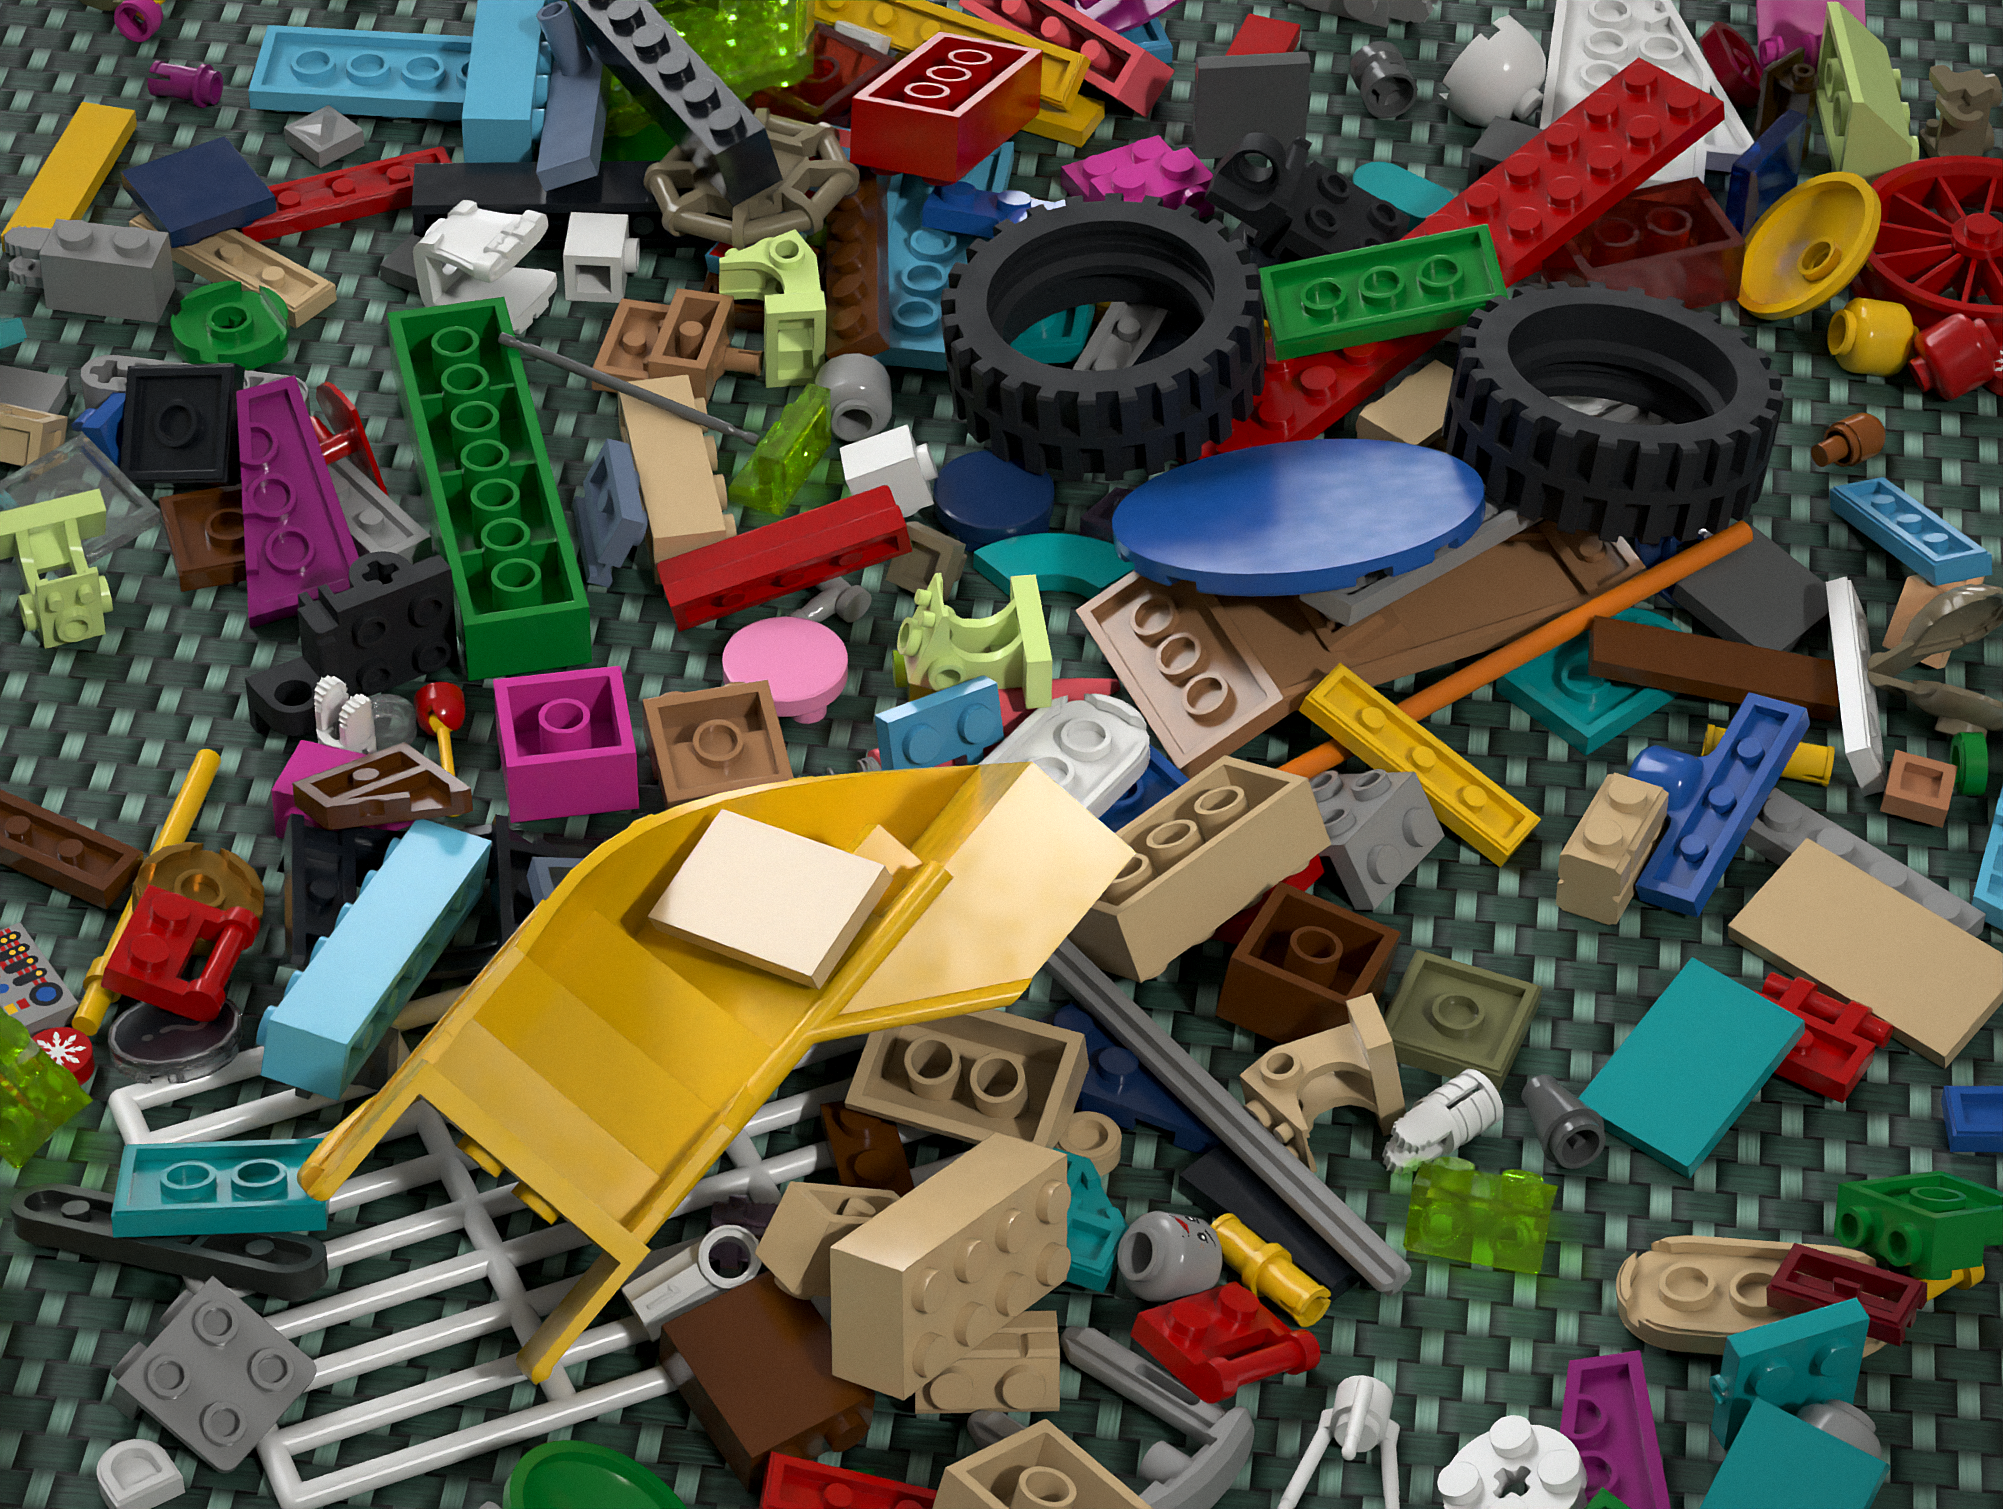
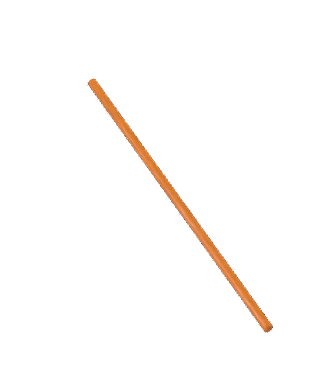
M1740 520L1730 525L1727 529L1715 533L1396 704V706L1418 722L1589 630L1595 615L1611 618L1753 541V532L1745 521ZM1332 738L1276 769L1311 779L1317 774L1325 772L1355 756V754Z

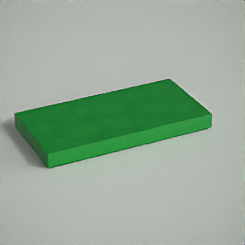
M1488 224L1258 269L1261 278L1263 303L1277 361L1466 325L1468 317L1476 309L1485 311L1488 300L1498 295L1508 299Z

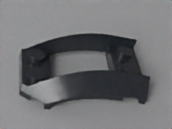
M290 814L277 872L284 873L285 950L278 964L279 967L301 971L307 968L318 939L321 936L330 937L343 905L346 902L355 903L356 887L362 886L367 873L371 869L378 871L381 868L392 839L395 837L402 839L407 831L382 830L360 826L343 828L336 832L304 825V815ZM497 814L490 824L457 829L492 841L485 880L490 879L493 941L445 948L421 983L477 976L535 908L527 879L532 857L560 858L559 849L538 835L535 836L533 843H530L509 829L507 816Z

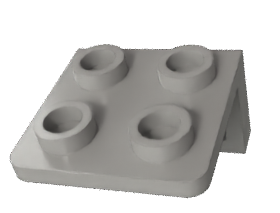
M1374 769L1362 774H1338L1336 771H1326L1309 779L1331 845L1320 852L1319 856H1330L1355 910H1375L1445 836L1415 772L1386 773L1383 769Z
M212 1276L196 1295L186 1289L178 1296L159 1320L166 1328L148 1348L139 1341L122 1358L111 1373L118 1381L116 1382L110 1403L131 1421L144 1409L217 1472L230 1473L238 1467L312 1383L316 1376L317 1368L310 1357Z

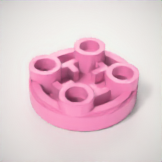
M799 617L767 618L745 626L728 641L722 657L723 681L725 685L731 682L749 683L768 680L777 716L791 717L798 723L811 724L825 717L827 705L841 694L848 679L847 650L843 641L835 632L818 622Z

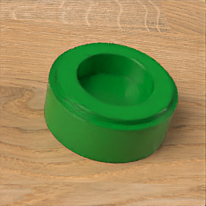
M1958 732L1953 737L1950 750V764L1958 766L1953 790L1958 796H1982L1986 789L1988 777V752L1985 736L1982 732Z

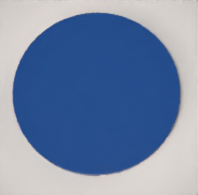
M1302 440L1225 452L1187 463L1156 476L1137 487L1119 503L1113 514L1112 529L1115 551L1120 560H1123V562L1132 561L1135 565L1136 573L1154 582L1170 586L1180 580L1195 581L1197 591L1200 593L1228 596L1299 595L1354 587L1357 584L1356 578L1383 569L1385 574L1395 577L1428 565L1435 560V550L1447 544L1448 548L1457 549L1475 534L1485 518L1486 504L1484 485L1479 474L1467 463L1444 452L1413 444L1383 440Z

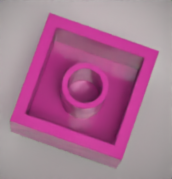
M620 666L493 679L497 739L511 823L639 809L637 754Z

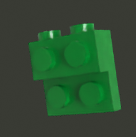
M1941 1170L1839 1183L1834 1238L1838 1239L1846 1248L1861 1247V1252L1874 1258L1876 1261L1890 1262L1898 1267L1909 1265V1273L1915 1277L1928 1280H1947L1952 1277V1270L1982 1266L1984 1245H2003V1192Z

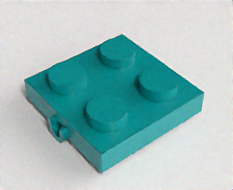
M1857 1297L1726 1337L1720 1375L1717 1374L1709 1378L1710 1392L1715 1400L1711 1430L1723 1449L1731 1448L1756 1397L1793 1416H1796L1803 1406L1814 1403L1824 1404L1828 1399H1837L1853 1405L1870 1317Z

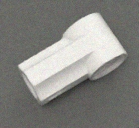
M723 1225L713 1229L704 1239L622 1287V1294L651 1342L660 1338L661 1325L755 1278L762 1262L754 1254L759 1242L749 1230L743 1227ZM722 1242H733L740 1245L748 1257L747 1271L733 1279L717 1275L711 1269L709 1263L710 1250Z

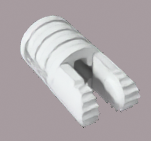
M327 675L326 678L321 677L320 682H317L314 696L318 743L367 755L376 753L375 726L371 700L363 694H355L354 697L351 696L349 699V694L346 693L348 690L346 683L335 676L330 677Z
M1467 1069L1457 1075L1456 1078L1443 1084L1442 1087L1429 1093L1428 1096L1415 1102L1412 1109L1405 1113L1403 1118L1399 1117L1398 1121H1395L1390 1133L1393 1137H1391L1390 1142L1386 1143L1382 1154L1384 1157L1383 1164L1387 1166L1386 1171L1390 1170L1393 1172V1175L1397 1173L1400 1176L1405 1173L1410 1174L1411 1171H1417L1418 1167L1425 1166L1440 1155H1449L1458 1149L1459 1146L1466 1144L1473 1137L1478 1136L1488 1127L1499 1122L1503 1117V1104L1492 1082L1481 1072ZM1475 1088L1480 1089L1478 1092H1472Z

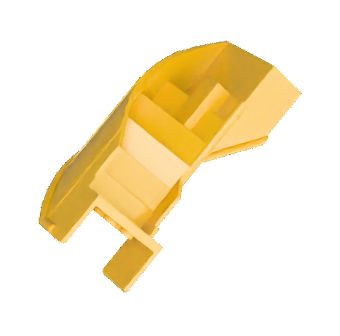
M1032 761L870 771L818 777L807 776L723 792L675 806L656 815L649 814L633 821L627 829L598 846L565 876L546 900L542 899L381 1090L375 1096L365 1101L326 1135L297 1172V1182L312 1199L317 1201L330 1199L409 1106L423 1099L464 1134L462 1139L456 1144V1147L495 1178L506 1169L519 1180L511 1193L543 1220L545 1219L552 1225L561 1216L603 1252L517 1354L516 1365L518 1369L533 1384L537 1385L550 1377L555 1364L651 1251L646 1244L815 1043L1012 1005L1029 986L1033 976L1136 852ZM721 809L883 864L892 876L893 881L820 990L657 931L647 917Z

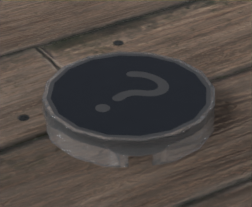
M226 998L217 1018L210 1022L196 1021L141 1001L124 1011L110 1026L107 1042L111 1061L120 1074L144 1084H152L150 1075H167L169 1084H182L210 1076L230 1064L240 1052L238 1043L242 1040L245 1041V1027L241 1011L234 1001Z

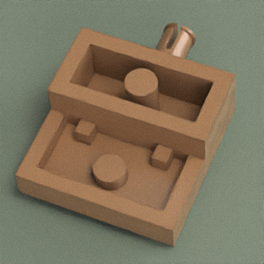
M677 288L671 305L621 298L593 368L626 382L688 375L694 398L704 397L707 406L717 379L726 370L760 376L764 353L761 350L754 351L730 347L735 334L734 296ZM592 381V389L618 393L614 389Z

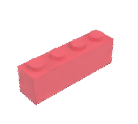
M960 0L958 3L981 20L1085 55L1091 60V63L1083 81L1145 118L1175 71L1145 49L1061 0Z

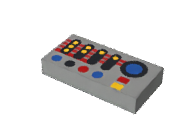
M19 922L0 930V1018L19 1045L29 1042L36 1034L44 1030L71 1024L79 1008V1003L23 925Z

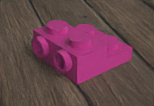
M1159 135L1141 139L1135 143L1098 155H1092L1086 159L1061 167V186L1071 197L1082 195L1084 202L1105 201V193H1123L1124 201L1142 202L1145 195L1163 198L1164 207L1172 210H1177L1182 204L1199 210V219L1214 214L1215 205L1204 200L1213 174L1188 147L1173 151Z

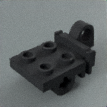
M1260 132L1244 135L1223 156L1216 166L1204 200L1257 230L1253 244L1260 248L1266 240L1273 244L1270 254L1278 258L1285 247L1300 255V260L1396 242L1405 236L1411 218L1399 211L1390 202L1377 198L1350 182L1341 173L1332 171L1313 160L1309 167L1304 166L1309 154L1308 150L1312 145L1305 138L1296 137L1285 151L1282 144L1276 138ZM1249 153L1261 154L1271 162L1272 166L1267 168L1256 167L1247 161L1245 155Z
M379 551L368 553L359 557L349 569L350 589L334 594L327 584L318 587L319 600L315 602L307 592L298 594L299 608L297 610L302 656L245 678L250 724L254 730L260 733L272 728L280 734L289 736L304 735L316 730L315 688L317 687V682H320L321 677L326 678L327 675L330 677L335 676L346 683L348 688L346 693L349 694L350 699L355 694H363L366 697L373 696L459 662L452 570L439 554L411 565L406 558L393 552Z

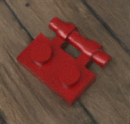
M1771 972L1764 982L1762 992L1754 990L1755 993L1805 1020L1804 1035L1774 1073L1842 1104L1871 1065L1875 1046L1884 1049L1893 1033L1894 1025L1872 1016L1873 1009L1855 1000L1850 1001L1849 1004L1838 1001L1818 992V984L1800 976L1796 977L1793 981L1775 972Z

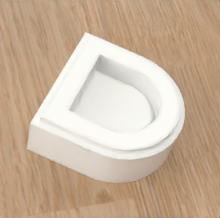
M144 1439L122 1441L110 1447L98 1462L97 1478L99 1490L109 1509H151L185 1493L183 1476L166 1451L152 1441Z

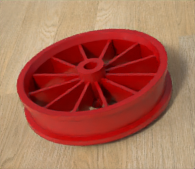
M1969 155L1933 157L1902 165L1875 180L1870 186L1876 191L1881 204L1879 232L1870 256L1858 274L1849 283L1855 298L1861 297L1904 305L1911 314L1913 325L1918 328L1919 332L1956 313L1964 314L1972 321L1980 318L1989 328L1998 347L2003 346V223L1991 215V211L2003 213V159ZM1961 207L1984 209V212L1966 216ZM1928 209H1936L1939 216L1929 211ZM1918 279L1912 284L1907 282V280ZM1952 287L1956 292L1962 294L1961 301H1956L1939 295ZM1987 295L1992 305L1969 303L1970 296Z

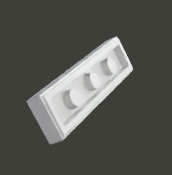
M1846 576L1826 582L1845 754L1863 796L1884 791L1887 779L1876 690L1867 676V662L1871 656L1867 618L1854 586Z

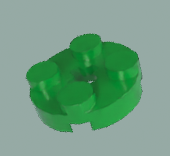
M223 281L202 286L188 293L180 301L181 311L176 317L172 314L170 323L173 346L177 354L188 364L236 363L245 367V370L248 371L267 363L279 362L287 356L289 351L290 325L286 303L276 292L260 285V294L252 291H242L241 282ZM227 325H231L232 327L230 329L221 328Z

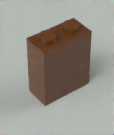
M771 1270L661 1325L659 1363L747 1493L763 1486L765 1467L771 1451L805 1460H812L829 1450L837 1453L856 1445L863 1439L868 1430L871 1429L876 1395L873 1389L832 1375V1333L830 1327L811 1300L799 1299L781 1290L774 1281L775 1275Z

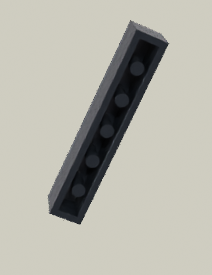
M569 0L585 44L733 207L783 180L765 126L647 0Z
M600 161L597 176L548 191H544L536 174L538 162L415 163L412 194L414 235L422 238L434 222L441 218L447 219L448 213L462 200H471L477 203L479 209L493 212L523 215L525 211L531 210L545 214L549 226L543 237L531 250L564 249L571 212L627 214L629 238H639L640 248L713 247L717 243V241L690 234L674 236L664 229L662 225L663 214L654 195L648 192L644 186L647 168L660 161ZM693 188L677 189L680 197L693 191ZM706 213V215L718 217L721 219L729 221L733 220V218L715 213Z

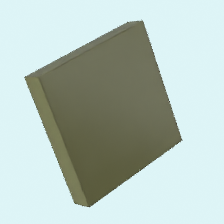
M1416 950L1383 1017L1393 1041L1396 1061L1452 1079L1467 1069H1474L1484 1074L1499 1093L1541 1003L1543 986Z

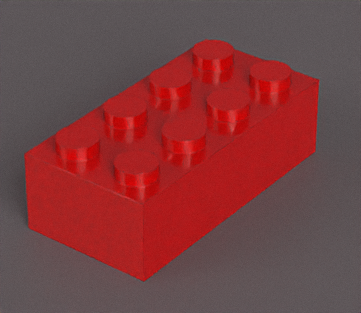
M939 31L852 97L849 162L869 166V170L872 173L883 176L906 173L922 176V180L930 185L947 186L956 183L1039 114L1043 50Z

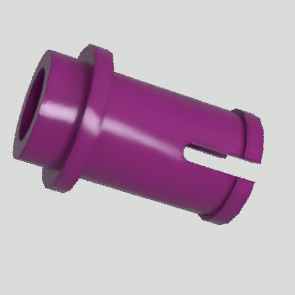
M156 60L150 67V73L159 74L164 79H170L165 81L148 78V90L152 96L191 100L199 108H206L208 104H217L221 98L223 76L221 72L214 71L210 64H201L198 68Z

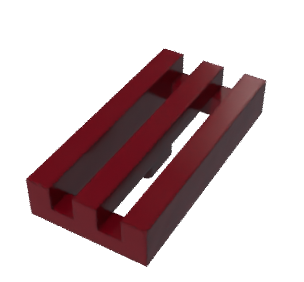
M1794 1243L1766 1288L1767 1306L1799 1315L1857 1297L1870 1317L1866 1337L1900 1347L1905 1339L1906 1327L1911 1328L1916 1320V1309L1922 1310L1927 1302V1283Z

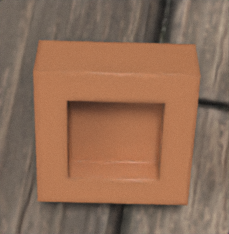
M1895 750L1880 811L1943 828L1958 766Z

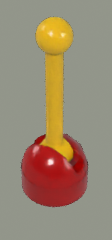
M435 682L425 685L416 692L414 696L415 717L425 733L438 738L441 767L455 776L450 734L451 731L460 729L464 724L466 714L464 693L458 686L452 683Z

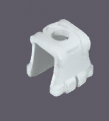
M462 200L448 213L447 219L441 218L434 222L425 233V236L413 248L419 292L425 307L504 297L513 331L515 334H521L533 323V318L537 319L549 306L548 298L557 288V276L554 272L544 269L514 267L545 234L549 226L547 216L531 210L525 211L523 215L493 212L479 209L477 203L471 200ZM442 262H445L446 265L442 269Z

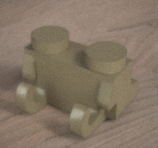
M1946 65L1932 66L1929 72V80L1933 84V89L1939 92L1936 97L1935 106L1941 114L1939 121L1936 119L1927 120L1926 128L1919 132V144L1930 158L1955 155L1982 156L1984 152L1991 151L1994 146V133L1989 123L1990 110L1993 107L1999 106L2002 102V87L1998 77L1993 73L1984 75L1980 69L1955 73Z

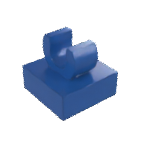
M113 392L98 409H86L71 425L74 431L83 432L88 443L83 452L85 456L96 460L102 476L119 477L126 393Z

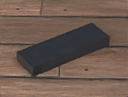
M1221 1142L1179 1174L1178 1190L1214 1218L1217 1219L1221 1215L1232 1213L1243 1225L1267 1244H1280L1291 1254L1292 1264L1317 1284L1323 1285L1331 1292V1296L1328 1297L1331 1300L1330 1304L1364 1278L1224 1142Z

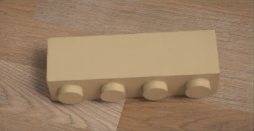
M688 375L628 381V383L707 414L704 397L694 398ZM618 391L621 438L623 443L630 445L634 470L639 473L640 483L638 491L642 510L646 511L648 517L647 529L644 535L655 585L662 584L657 570L659 562L737 536L735 520L732 513L722 514V510H727L726 485L723 474L713 475L712 473L718 470V460L714 436H703V433H708V427Z

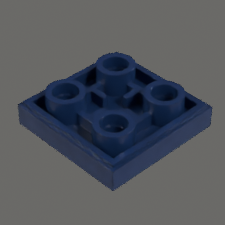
M225 136L121 171L123 188L158 231L169 233L171 248L195 245L205 237L233 227L242 228L249 226L256 219L277 212L275 195Z

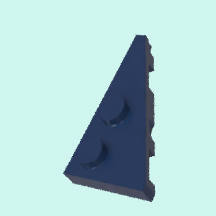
M1075 1002L1037 1020L1085 1035L1089 1068L1075 1106L1081 1112L1101 1113L1111 1118L1117 1125L1130 1130L1134 1129L1137 1119L1173 1131L1175 1132L1173 1145L1197 1154H1207L1223 1142L1144 1066L1130 1050Z

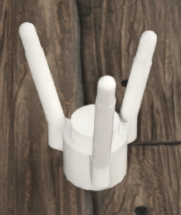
M1361 1375L1346 1378L1338 1385L1334 1407L1322 1411L1318 1430L1286 1488L1277 1509H1294L1331 1438L1334 1437L1338 1444L1342 1446L1341 1453L1345 1460L1354 1459L1356 1452L1369 1451L1376 1445L1380 1447L1385 1509H1400L1396 1451L1400 1426L1389 1419L1394 1398L1391 1390L1385 1383L1376 1378Z

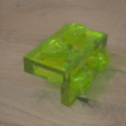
M0 1007V1155L13 1168L19 1169L50 1138L75 1120L89 1106L93 1099L79 1086L77 1079L67 1068L57 1064L30 1037L27 1028L19 1020L9 1016Z
M1437 1157L1434 1159V1163L1422 1161L1412 1186L1403 1246L1406 1250L1528 1274H1538L1543 1263L1547 1233L1554 1214L1558 1186L1543 1183L1544 1179L1542 1176L1525 1170L1509 1169L1503 1171L1502 1175L1476 1171L1473 1163L1456 1157Z

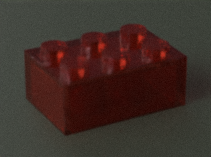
M1697 176L1633 190L1543 260V267L1539 272L1547 284L1549 282L1566 281L1570 287H1586L1588 281L1604 282L1607 289L1627 291L1628 286L1646 289V296L1666 300L1668 296L1683 300L1685 301L1684 308L1692 309L1739 298L1746 242Z

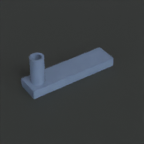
M565 1L550 3L540 9L536 15L556 59L553 62L536 174L544 191L598 175L612 79L610 70L592 50L588 51L568 3Z

